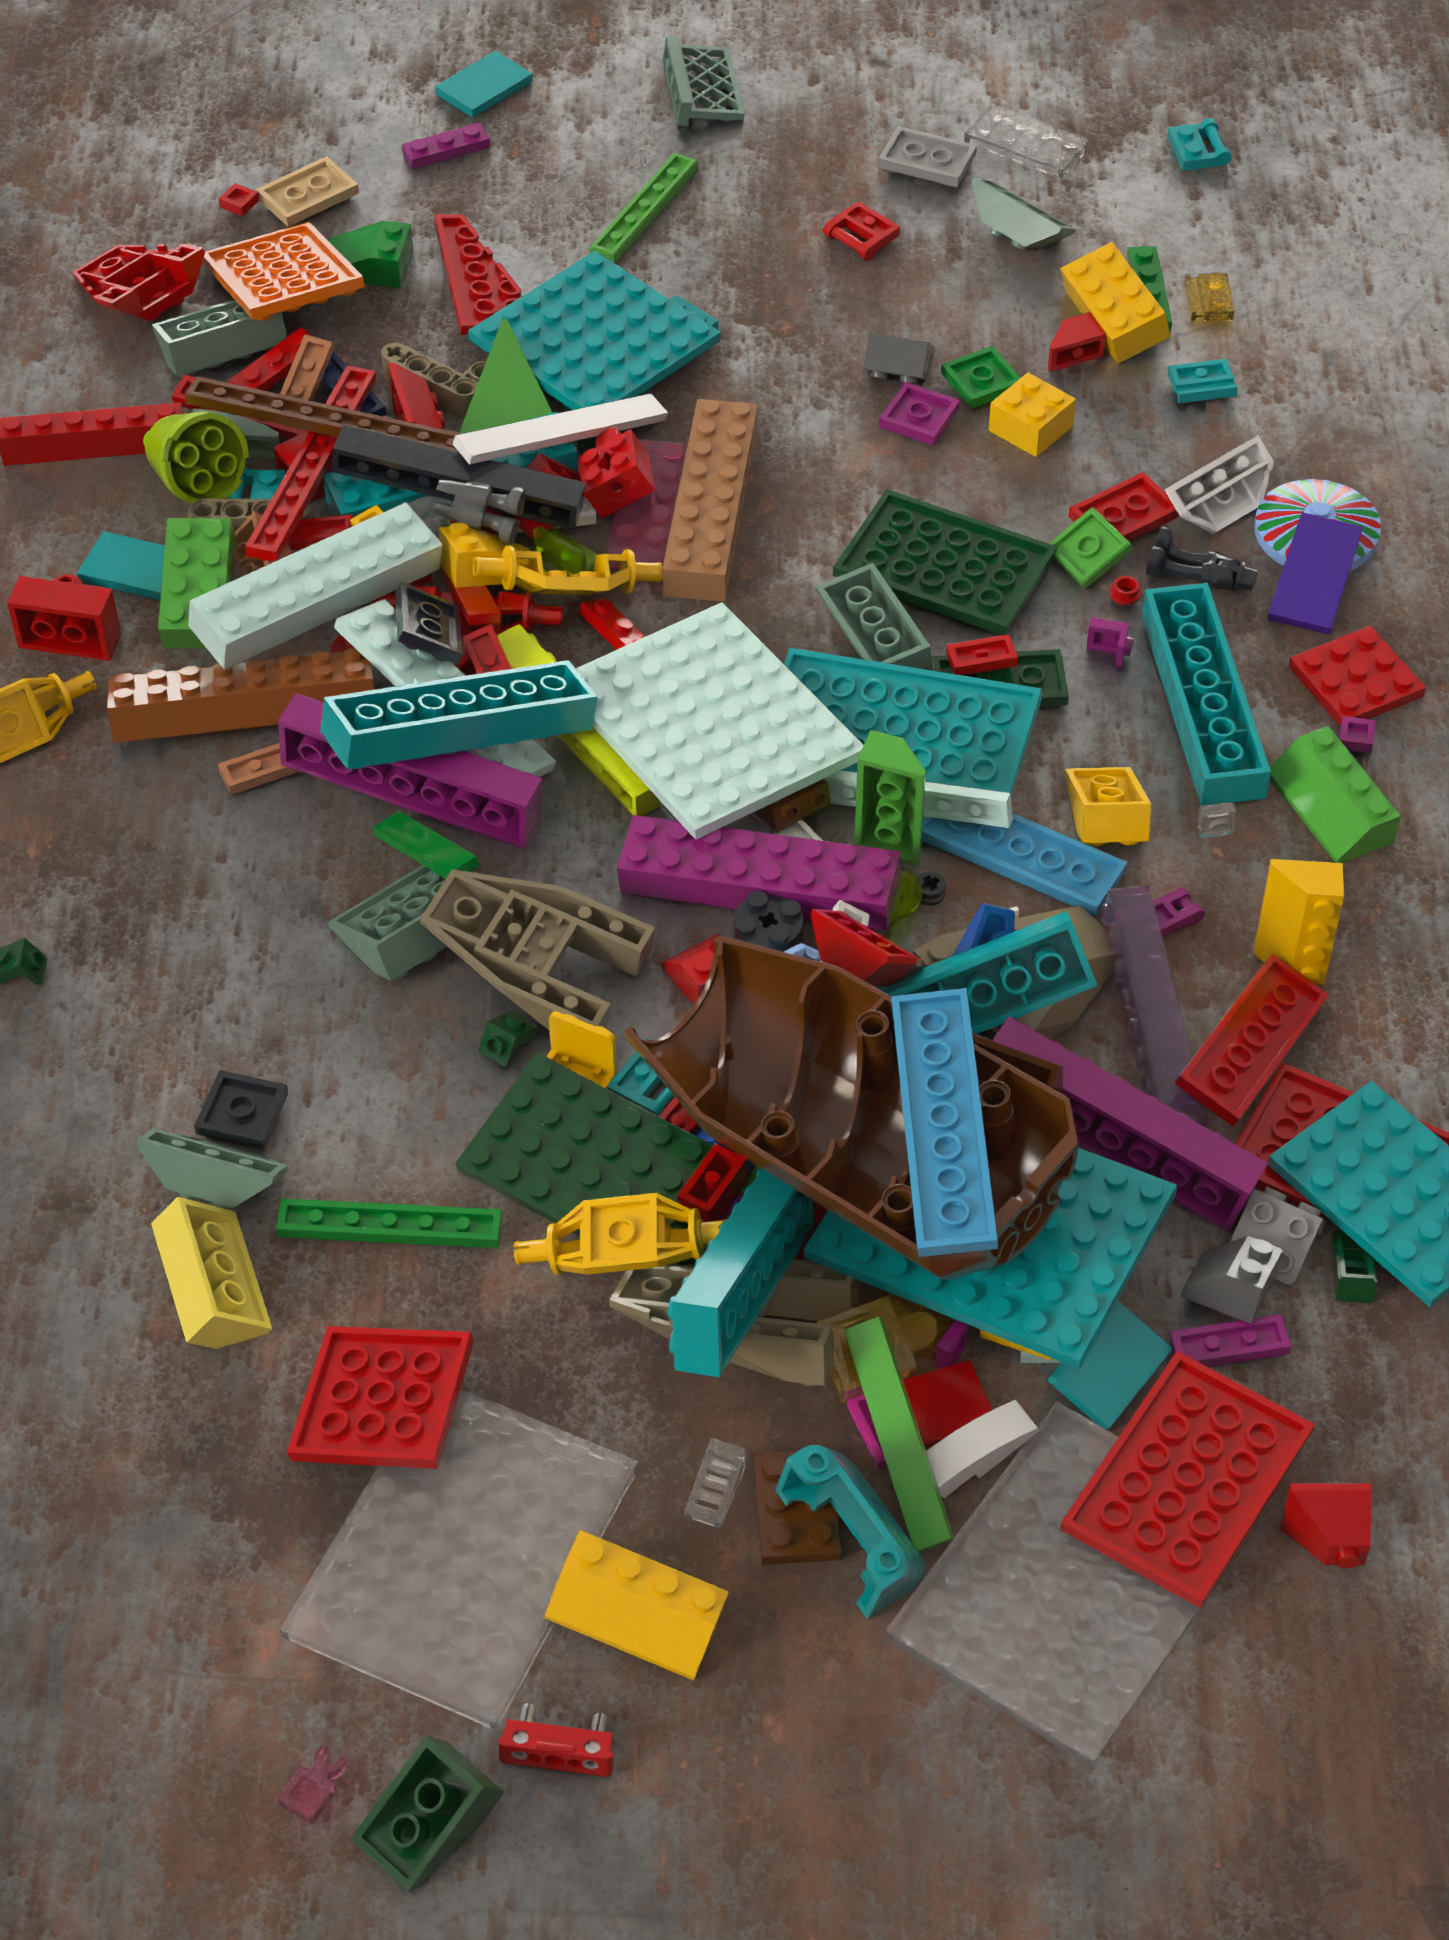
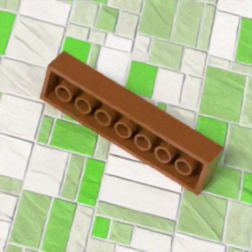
M349 648L344 652L336 653L319 651L310 656L297 657L295 655H285L279 659L265 661L263 659H251L246 663H238L225 670L217 663L211 667L198 668L197 666H187L176 671L153 670L147 674L140 675L122 673L113 678H108L107 709L113 743L278 725L279 718L295 693L324 702V697L375 690L372 664L356 648Z

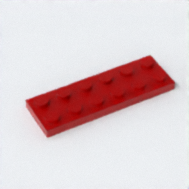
M1272 953L1174 1084L1234 1127L1329 994Z

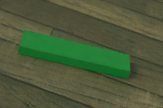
M397 811L372 827L377 838L445 879L452 869L471 872L479 866L477 857L401 811Z

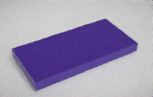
M1301 512L1268 613V620L1330 635L1360 542L1363 526Z

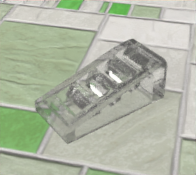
M714 1438L710 1439L684 1512L685 1518L722 1528L747 1465V1450L744 1447ZM713 1471L729 1476L728 1480L710 1475V1473ZM705 1486L713 1489L723 1491L724 1493L723 1495L708 1490H704ZM702 1500L719 1505V1508L714 1510L698 1505V1503Z

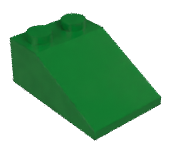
M380 221L331 237L328 240L363 276L364 284L401 288L414 252L411 224L397 221Z

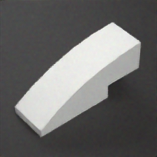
M1013 1400L976 1418L926 1451L940 1495L944 1499L972 1476L976 1475L980 1479L1040 1431L1017 1400Z

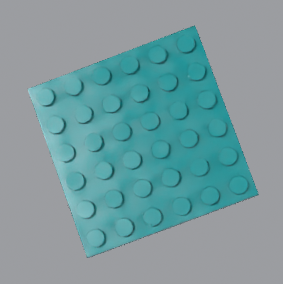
M596 251L591 252L468 330V339L489 353L502 319L507 318L540 388L572 410L637 397L720 342L721 336L720 331Z

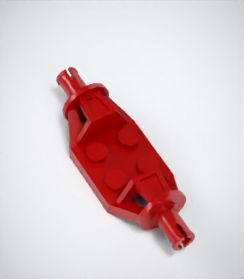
M432 586L416 587L457 604L452 592L438 591L437 587ZM501 591L499 596L491 595L501 612V623L492 624L497 635L518 624L528 634L531 633L534 624L562 627L563 606L535 605L533 593L527 591L525 595ZM386 594L371 601V604L385 599L396 609V595ZM460 609L462 637L489 625L470 626ZM522 614L521 621L503 627L505 616Z

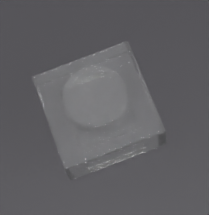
M1227 802L1200 806L1197 823L1199 837H1221L1233 834L1237 812L1234 803Z

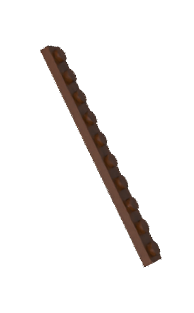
M197 376L185 393L186 404L227 412L232 415L250 417L259 421L282 424L287 427L314 431L319 434L338 437L344 424L459 452L454 447L453 441L455 436L461 435V433Z

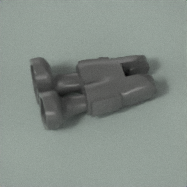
M439 480L436 490L443 491L449 495L454 494L455 499L453 506L448 503L433 502L432 512L454 520L457 523H464L469 528L478 531L483 529L484 526L492 528L499 533L501 544L512 546L519 530L520 519L488 513L486 508L488 506L494 507L510 514L521 516L525 506V489L514 487L509 494L502 495L494 494L491 486L487 484Z

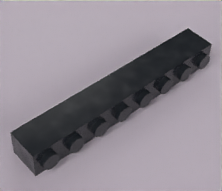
M344 424L333 447L332 472L450 501H454V494L449 495L443 491L436 490L439 480L487 484L491 486L494 494L502 495L509 494L514 487H520L526 490L525 506L521 516L510 514L494 507L488 506L486 509L570 530H575L583 508L586 483L493 460L469 464L456 451Z

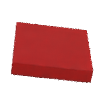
M971 1360L903 1379L926 1451L956 1430L992 1411V1407Z

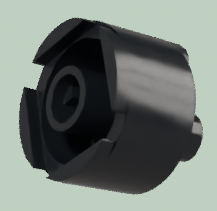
M753 891L736 909L733 921L734 939L781 952L800 943L803 944V915L801 906L797 901L768 895L763 891Z

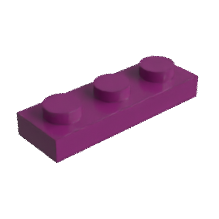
M480 123L469 124L462 128L444 131L433 136L402 144V153L411 168L415 169L490 148V138Z
M1281 1314L1255 1318L1252 1324L1240 1320L1175 1330L1170 1332L1169 1337L1173 1354L1179 1351L1207 1367L1290 1354L1292 1347Z

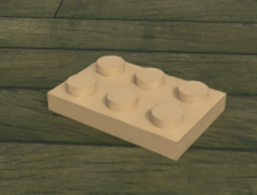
M326 156L257 188L256 191L259 194V201L289 227L359 194V187L350 176Z

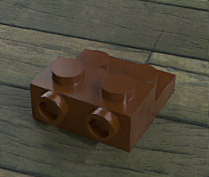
M821 779L751 813V815L778 833L831 804L828 781Z

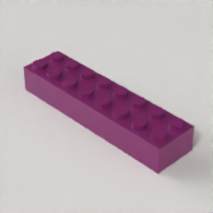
M295 693L279 718L281 765L524 850L541 822L542 778L534 776L529 772H523L505 766L500 762L473 755L468 751H458L453 754L445 753L427 756L422 759L415 758L397 761L392 764L384 763L366 766L361 769L347 770L320 732L323 702Z
M633 815L617 865L620 891L625 894L737 909L753 891H763L768 895L797 901L801 906L803 919L811 920L812 909L833 910L836 903L842 900L870 915L868 928L888 931L901 880L900 851L726 827L719 828L695 840L679 821Z
M1008 1016L993 1041L1063 1066V1095L1070 1099L1079 1147L1176 1184L1177 1194L1173 1201L1227 1232L1231 1230L1265 1170L1267 1162L1258 1158L1254 1153L1226 1140L1221 1134L1212 1132L1196 1123L1189 1116L1166 1106L1154 1096L1147 1095L1129 1085L1124 1079L1115 1077L1099 1068L1092 1061L1069 1051L1060 1043L1032 1030L1027 1024L1018 1022Z

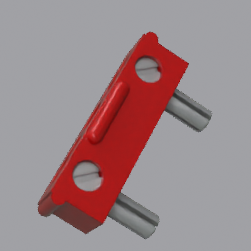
M526 1703L522 1707L520 1720L507 1719L503 1737L498 1739L499 1760L502 1763L605 1777L613 1774V1733L605 1732L607 1716L603 1713L601 1714L600 1724L599 1713L593 1715L591 1730L535 1723L536 1706L531 1704L529 1710V1704Z

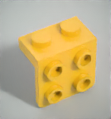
M553 1011L549 1017L551 1050L547 1057L607 1089V1085L618 1073L616 1036L604 1027L588 1024L570 1014Z

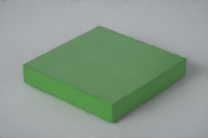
M1093 507L1049 543L1057 546L1054 556L1055 560L1084 589L1088 588L1133 550L1131 543Z

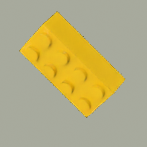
M1113 242L1060 268L1066 293L1081 314L1090 312L1106 333L1105 347L1118 364L1171 337L1164 310Z

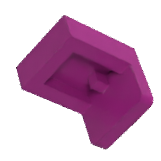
M1091 617L1086 649L1117 654L1115 666L1122 667L1124 656L1130 657L1133 645V637H1128L1129 623Z

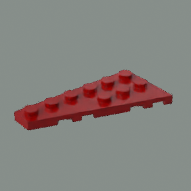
M435 214L434 227L460 335H468L469 329L522 297L521 288L503 265L495 262L492 258L493 252L488 246L484 247L479 241V234L463 214Z

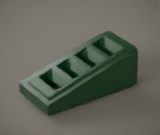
M1333 1231L1332 1248L1336 1300L1371 1303L1374 1300L1377 1284L1374 1258L1344 1231ZM1343 1248H1359L1362 1250H1348Z

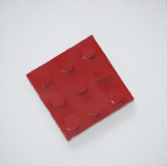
M1371 625L1290 657L1288 667L1339 726L1341 725L1342 716L1370 719L1424 697L1426 691L1425 685Z

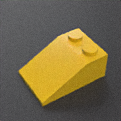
M453 523L449 527L439 528V541L443 544L440 565L456 588L502 584L501 577H474L473 575L474 557L502 558L506 545L501 544L499 536L484 530L478 531L469 528L464 523ZM512 544L515 551H530L529 548L522 545ZM516 559L517 564L528 568L529 560Z
M1131 767L1065 769V779L1075 830L1082 843H1086L1089 846H1103L1108 842L1136 845L1141 841H1149L1151 802Z

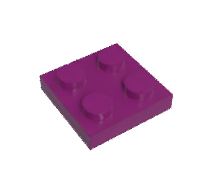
M905 382L880 416L879 427L934 446L959 411L960 400Z

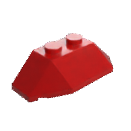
M812 909L811 920L822 962L838 966L872 986L886 987L923 968V960L864 924L852 919L844 912Z

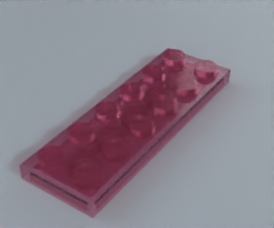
M638 439L650 456L655 491L615 512L606 554H622L625 549H630L634 553L636 562H661L663 566L688 444ZM609 562L610 574L619 570L620 563Z

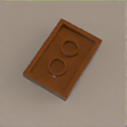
M799 1450L753 1453L762 1565L841 1560L838 1515L831 1503L829 1502L813 1512L809 1506L810 1504L803 1501H793V1503L786 1506L775 1491L787 1458Z

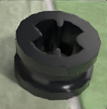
M936 872L920 874L915 880L916 900L926 906H934L941 903L945 897L946 881L944 877Z

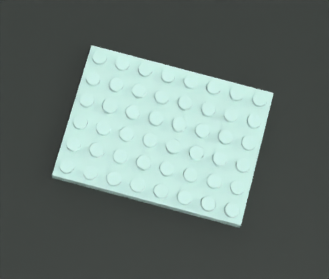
M722 602L576 668L598 696L593 728L695 840L857 763L864 746Z

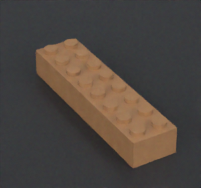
M697 399L662 568L663 597L726 602L758 432V404Z

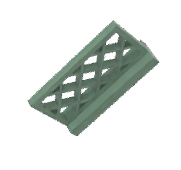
M666 36L662 60L677 126H688L689 118L743 121L745 112L729 48L679 45L677 36ZM684 55L693 56L695 59L691 60ZM712 57H723V59L718 62ZM703 62V63L709 65L710 68H709V69H706V68H704L703 66H701V65H699V64H701V63ZM693 70L700 75L695 77L694 75L690 74L689 71ZM719 71L726 75V77L722 78L715 73ZM708 79L715 84L711 86L704 82V80ZM696 86V87H698L699 89L703 90V92H702V93H698L697 91L693 90L692 88H694V87ZM724 88L730 93L726 95L725 93L719 91V89ZM713 96L719 101L715 103L714 101L708 99V97ZM700 103L707 107V109L695 108V106ZM728 105L735 110H727L723 106Z

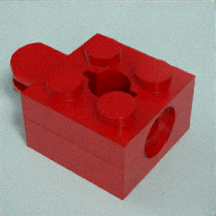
M616 428L604 430L595 438L596 448L589 449L582 456L578 457L581 482L586 483L584 496L601 519L655 491L650 456L631 429L622 434Z

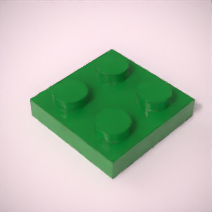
M994 346L941 364V374L971 409L994 401L1021 378Z

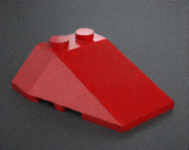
M158 244L156 246L157 250H147L145 245H116L76 269L72 274L99 305L146 321H153L162 315L161 312L169 307L182 304L184 298L193 293L205 251L202 247L190 244H179L176 249H167L166 244Z

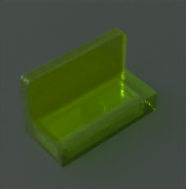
M540 526L533 530L535 551L541 552L542 560L561 571H567L568 575L579 574V572L583 571L594 572L595 557L599 554L557 530L549 532Z

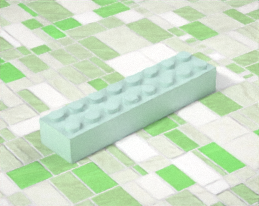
M403 503L190 600L188 626L225 670L396 590L400 582L411 583L439 570L443 544L407 503Z

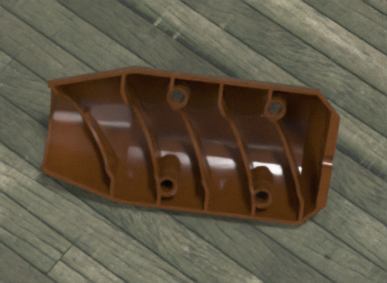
M719 935L714 940L713 964L706 985L686 1017L670 1032L654 1040H641L632 1026L625 1031L626 1038L708 1136L943 1280H954L1007 1263L1022 1253L1035 1240L1052 1217L1061 1201L1057 1192L1063 1180L1071 1179L1078 1153V1140L1070 1099L974 1044L998 1249L918 1257L891 996L838 966Z

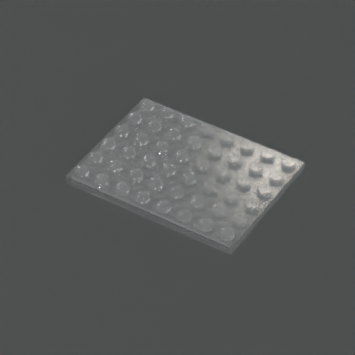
M461 1389L438 1469L377 1467L280 1628L281 1637L497 1730L555 1622L544 1618L579 1530L599 1538L603 1536L639 1470V1461Z
M1056 1401L1037 1426L1040 1431L1025 1442L886 1628L885 1638L1093 1768L1201 1609L1060 1530L1061 1521L1118 1437ZM1259 1519L1256 1521L1255 1525L1249 1532L1248 1536L1242 1543L1241 1547L1235 1554L1234 1558L1228 1565L1227 1569L1221 1576L1213 1591L1220 1583V1581L1222 1580L1230 1566L1233 1564V1562L1235 1561L1243 1547L1246 1545V1543L1258 1527Z

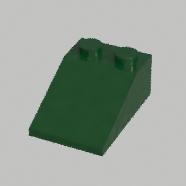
M425 1736L351 1837V1840L408 1892H412L480 1827L504 1794V1791L445 1740Z

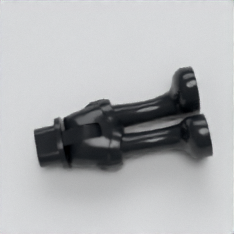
M1162 525L1156 545L1153 546L1149 557L1146 575L1193 579L1200 581V584L1208 583L1209 587L1214 589L1237 591L1240 587L1252 591L1259 570L1245 567L1246 562L1243 561L1241 564L1239 560L1224 555L1219 551L1211 550L1209 553H1201L1181 549L1173 543L1172 529Z

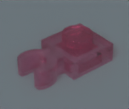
M324 1744L314 1754L315 1765L310 1770L300 1765L277 1798L279 1806L313 1825L337 1792L336 1784L330 1780L340 1777L347 1767L346 1757L342 1754L334 1764H325L324 1761L327 1759L329 1751L328 1747Z

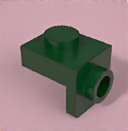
M26 938L0 947V984L22 975L35 985L42 983L47 956Z
M509 1011L487 1021L479 1052L502 1066H507L511 1064L515 1048L535 1039L539 1027L528 1021L523 1014Z

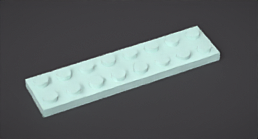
M385 599L336 619L334 628L395 687L466 676L452 662L439 661L427 652L419 649H409L399 642L397 638L396 609ZM533 739L519 741L514 744L507 743L488 746L483 749L464 750L473 755L500 762L505 766L529 772L537 777L553 771L556 760Z

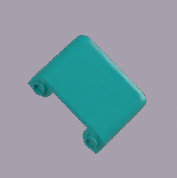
M809 1445L787 1458L775 1489L784 1504L788 1506L793 1501H803L810 1504V1508L815 1512L830 1502L868 1554L866 1569L860 1575L865 1583V1589L856 1602L867 1620L913 1590L921 1582L926 1571L925 1562L921 1554L847 1455L821 1445Z

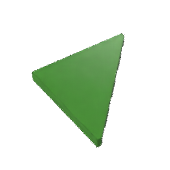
M507 318L502 319L459 431L461 434L521 422L552 413Z

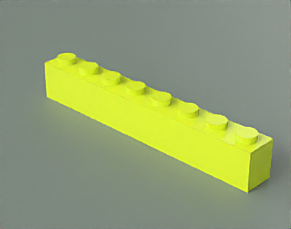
M520 624L497 635L512 669L557 662L553 654L546 652L539 645L536 637L532 633L528 634ZM594 728L575 734L557 735L632 815L643 816L663 805Z

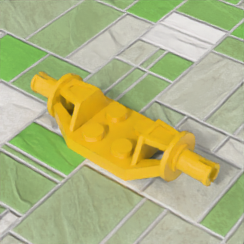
M511 545L504 547L502 558L474 557L473 560L474 577H501L505 590H512L515 584L526 592L530 591L533 594L593 595L609 591L619 585L623 593L630 594L634 588L635 581L660 583L662 581L663 568L661 562H636L634 553L630 549H625L622 554L596 555L594 572L583 571L579 572V574H570V577H567V571L554 570L544 573L541 552L515 551ZM516 559L529 560L528 568L517 564ZM609 562L620 563L619 570L610 574Z
M86 671L77 677L62 682L58 675L51 673L48 677L23 678L1 688L0 763L52 740L67 716L74 713L72 700L97 690L96 683L91 682L94 681L92 674ZM58 704L59 708L46 718L44 712Z
M658 1193L584 1200L559 1222L548 1225L546 1239L515 1241L514 1248H518V1250H514V1258L517 1265L548 1261L554 1275H561L563 1271L590 1275L657 1268L692 1257L697 1261L698 1258H702L704 1255L705 1246L709 1244L711 1239H715L719 1233L722 1222L727 1220L703 1222L697 1208L689 1209ZM669 1219L688 1223V1228L671 1229ZM580 1229V1239L563 1243L562 1237Z

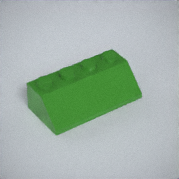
M1329 726L1300 736L1270 766L1271 781L1335 863H1343L1395 843L1400 814Z
M873 730L869 732L857 761L854 845L900 851L901 862L919 866L921 860L926 770L904 738Z

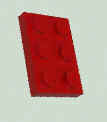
M1144 472L1069 507L1068 517L1075 522L1093 507L1128 541L1180 517L1167 493Z

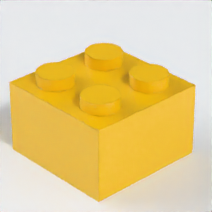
M1028 372L990 403L988 430L1037 457L1073 427L1076 398Z

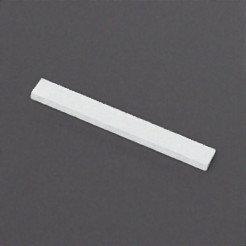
M652 394L456 435L453 445L469 464L598 436L609 428H616L618 431L662 422L665 421L668 412Z

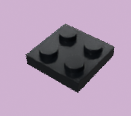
M219 1070L194 1125L196 1135L265 1149L288 1096L287 1084Z

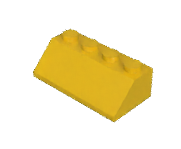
M1270 860L1254 943L1255 956L1265 963L1273 953L1314 984L1325 985L1344 899L1343 863Z
M579 1530L562 1568L544 1618L694 1681L722 1614L729 1591Z

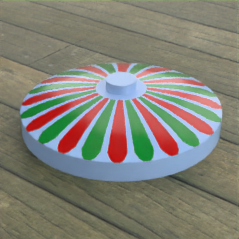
M1319 479L1293 481L1273 489L1262 499L1258 506L1254 525L1256 539L1265 553L1283 566L1301 512L1363 526L1351 570L1367 562L1378 547L1381 521L1375 507L1362 494L1345 485Z

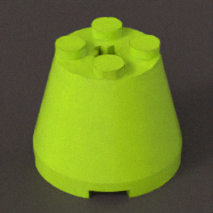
M201 411L166 416L157 421L143 438L146 456L150 465L167 488L176 497L192 504L194 501L204 498L227 499L242 483L240 478L244 471L246 458H249L247 441L241 429L233 421L220 414Z

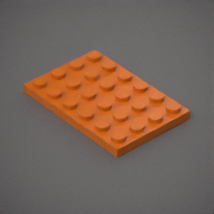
M310 222L206 251L203 259L205 267L252 320H267L273 316L272 314L282 311L294 312L303 305L309 303L321 304L328 301L330 297L352 295L357 289L365 287L363 276Z

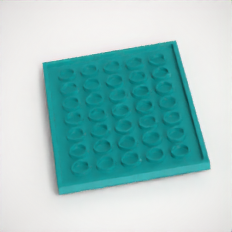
M1078 1148L1071 1179L1063 1180L1057 1192L1061 1201L1052 1217L1035 1240L1022 1253L1007 1263L954 1280H943L830 1210L827 1211L804 1248V1257L822 1266L854 1277L884 1291L1080 1369L1176 1196L1177 1185Z

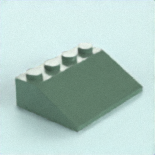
M422 865L327 922L328 926L375 974L390 981L403 978L411 968L432 960L436 957L437 952L447 947L420 923L421 916L440 889L445 878Z

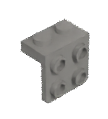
M1266 1187L1264 1193L1253 1189L1230 1242L1250 1236L1255 1239L1268 1241L1271 1245L1283 1249L1274 1279L1286 1285H1292L1299 1276L1316 1235L1321 1236L1327 1222L1319 1217L1321 1211L1310 1205L1300 1202L1297 1208L1286 1203L1285 1199L1287 1196L1268 1187Z

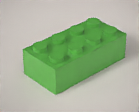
M167 518L158 631L164 648H206L188 626L189 601L233 581L236 535L231 518Z

